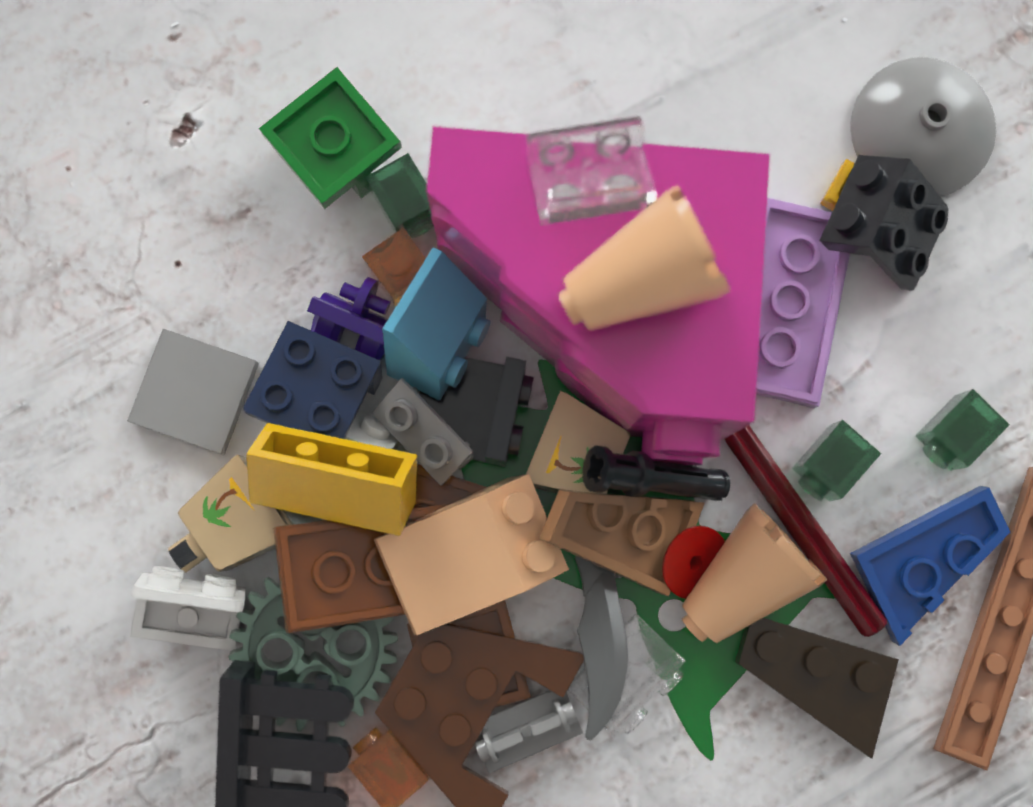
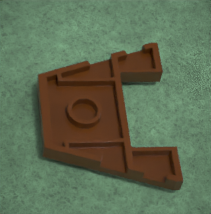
M444 624L419 635L375 714L455 807H502L509 796V791L463 765L465 759L516 671L557 695L564 697L584 662L583 654L575 650L562 649L541 643Z

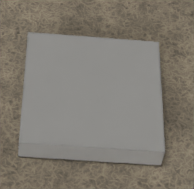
M162 329L127 422L225 455L259 363L242 355Z

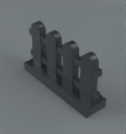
M234 660L219 678L215 807H349V797L346 792L338 787L326 786L327 773L343 771L352 756L351 746L345 739L329 736V722L344 721L348 718L354 707V696L351 691L343 686L331 685L332 675L318 674L315 684L277 681L278 671L264 670L261 674V679H255V662ZM253 715L259 716V730L253 729ZM276 717L314 721L313 734L275 731ZM251 766L257 767V780L251 779ZM276 768L310 771L311 785L273 781V770Z

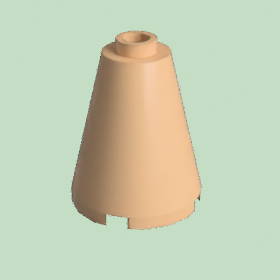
M676 186L661 195L563 278L567 289L558 293L571 322L575 325L584 321L587 328L592 330L717 299L731 292L724 274L720 273L715 263V255L686 198L683 197L679 186Z
M754 503L744 513L682 604L687 613L682 618V621L701 642H704L709 637L715 643H719L820 587L827 579L810 559L807 561L804 558L805 555L794 541Z

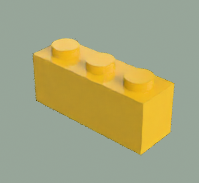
M271 423L265 425L246 453L249 501L253 504L400 536L416 503L417 454Z

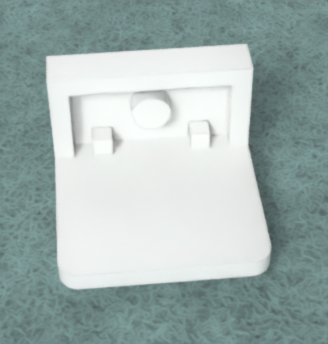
M154 566L152 573L141 574L133 586L132 597L137 599L130 637L230 651L235 650L236 641L229 637L233 629L239 628L240 620L236 615L238 612H243L246 587L236 586V578L218 574H206L205 581L184 579L185 571L162 566Z

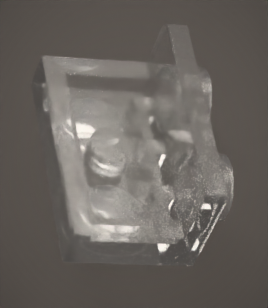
M641 117L610 120L535 132L527 135L529 176L540 226L646 209L655 201L656 190L643 149L644 125Z
M636 613L624 625L628 649L625 686L620 702L612 718L605 726V730L613 738L621 730L626 734L632 732L648 713L644 705L657 692L662 696L666 695L683 676V672L679 668L684 664L685 660ZM584 667L574 678L567 691L589 711L588 683Z

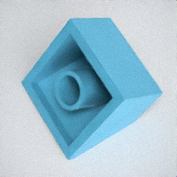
M434 247L383 327L387 376L398 381L404 378L412 388L416 387L419 391L441 400L449 385L455 388L461 381L468 364V360L464 358L472 345L477 348L480 347L488 333L491 321L486 319L487 298L442 251Z

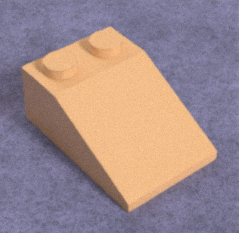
M529 474L501 480L405 524L400 536L386 533L374 539L414 635L422 634L526 592L569 570L561 549L539 539L547 521V516Z

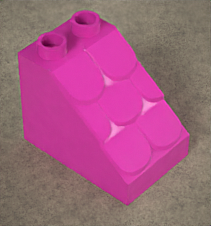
M439 126L432 127L426 192L438 250L442 251L486 298L501 309L500 322L553 365L558 378L577 398L589 408L628 431L630 436L642 437L641 452L646 453L652 460L663 463L689 466L702 465L703 458L720 457L721 440L754 423L770 154ZM679 186L683 197L686 198L715 255V263L720 273L724 274L731 292L717 299L592 330L587 328L584 321L574 325L568 317L558 293L567 289L563 278L666 191Z

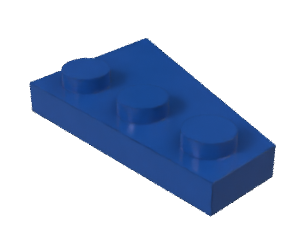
M978 486L851 552L850 555L870 597L887 619L885 628L892 642L901 646L912 634L910 629L927 612L933 613L945 600L942 596L963 575L969 576L1008 536L1010 530L990 487Z

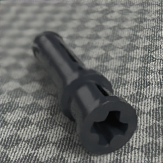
M598 445L592 447L586 454L582 470L583 482L590 492L602 493L607 489L622 490L626 496L637 498L651 491L722 501V498L728 496L731 484L728 473L722 469H706L696 466L657 462L644 452L631 451L627 455L612 453L608 447Z

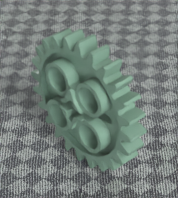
M269 576L266 577L264 585L268 594L263 596L251 591L248 599L255 607V610L243 609V612H238L236 615L241 622L247 625V628H238L231 631L229 638L242 643L243 647L231 651L229 660L255 662V679H261V674L264 670L278 671L277 681L303 683L305 676L310 672L323 671L328 675H332L331 685L343 686L351 691L354 696L352 711L360 717L363 716L364 709L360 699L365 696L370 700L378 702L380 696L373 685L374 682L390 683L391 681L390 674L381 668L382 664L397 663L396 654L384 649V646L398 641L397 633L382 630L394 618L388 617L300 631L311 641L316 640L319 636L324 638L323 650L325 653L351 670L348 676H344L321 653L314 651L310 656L304 654L305 641L295 633H286L285 627L278 623L277 619L280 616H284L280 585ZM348 630H356L365 637L362 649L353 654L340 651L336 645L339 635ZM274 638L283 639L290 644L292 654L285 661L273 662L264 654V644ZM277 718L276 725L281 726L287 718ZM296 719L298 732H302L307 720ZM345 720L337 722L341 727L345 726Z

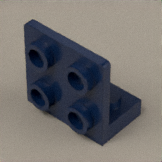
M287 321L244 405V411L247 415L265 423L345 439L366 394L375 395L383 379L381 361Z

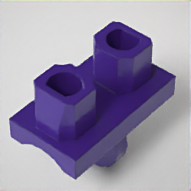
M367 277L360 288L345 282L341 287L339 296L353 301L354 304L327 292H324L320 298L312 297L307 312L314 314L311 331L339 343L344 329L347 328L360 334L354 350L382 361L385 356L383 327L388 319L369 310L372 309L386 315L391 302L376 296L379 281Z

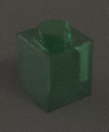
M409 153L365 177L371 194L399 240L407 235L411 238L419 237L434 227L426 192L427 183Z
M974 389L955 395L915 436L925 445L922 450L929 460L942 469L948 468L952 471L969 467L1010 424Z
M840 420L827 427L792 469L801 476L798 480L799 485L819 501H822L824 498L828 501L843 499L882 453L844 420Z

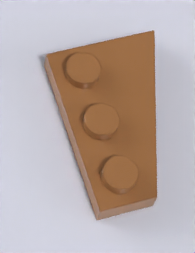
M559 490L539 539L656 593L669 596L671 590L667 587L662 572L665 552L669 544L680 532L696 526L705 503L682 499L644 496L637 498L618 494Z

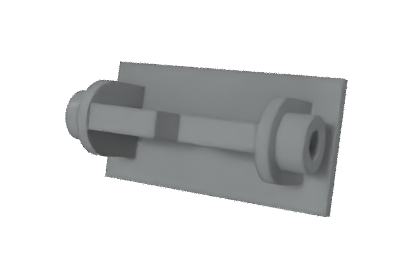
M401 378L374 409L372 414L409 453L417 454V461L442 486L457 469L461 470L473 459L474 455L472 453L474 451L470 448V443L468 441L464 442L418 394L419 390L416 387L412 388L404 378Z
M549 690L491 715L478 736L475 746L482 763H485L490 774L583 734V731L567 693L564 697H561Z

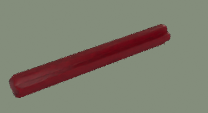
M750 425L724 439L800 549L808 560L810 559L826 577L827 580L824 583L860 634L864 637H870L881 631L887 625V619Z

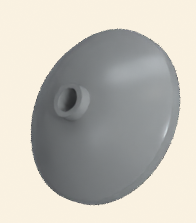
M918 57L892 63L880 70L868 81L854 104L850 131L857 157L858 155L910 159L941 197L963 188L985 167L995 144L996 122L989 98L972 76L946 61ZM928 110L937 112L941 121H932L928 116Z

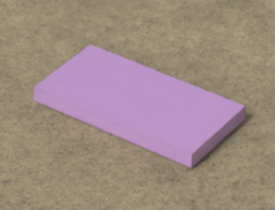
M767 198L756 395L812 408L820 405L850 253L828 250L819 241L832 212Z

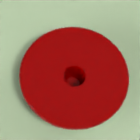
M693 526L680 532L669 544L664 555L662 572L667 587L675 595L684 599L688 597L725 543L723 537L716 530L707 526Z

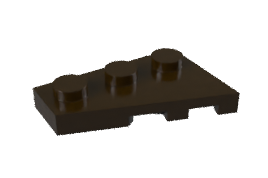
M762 618L744 628L735 662L808 713L822 725L846 740L871 759L873 758L899 659L766 618Z

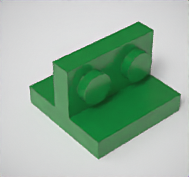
M338 67L258 128L262 136L324 209L351 188L361 199L376 188L371 172L402 148L401 141Z

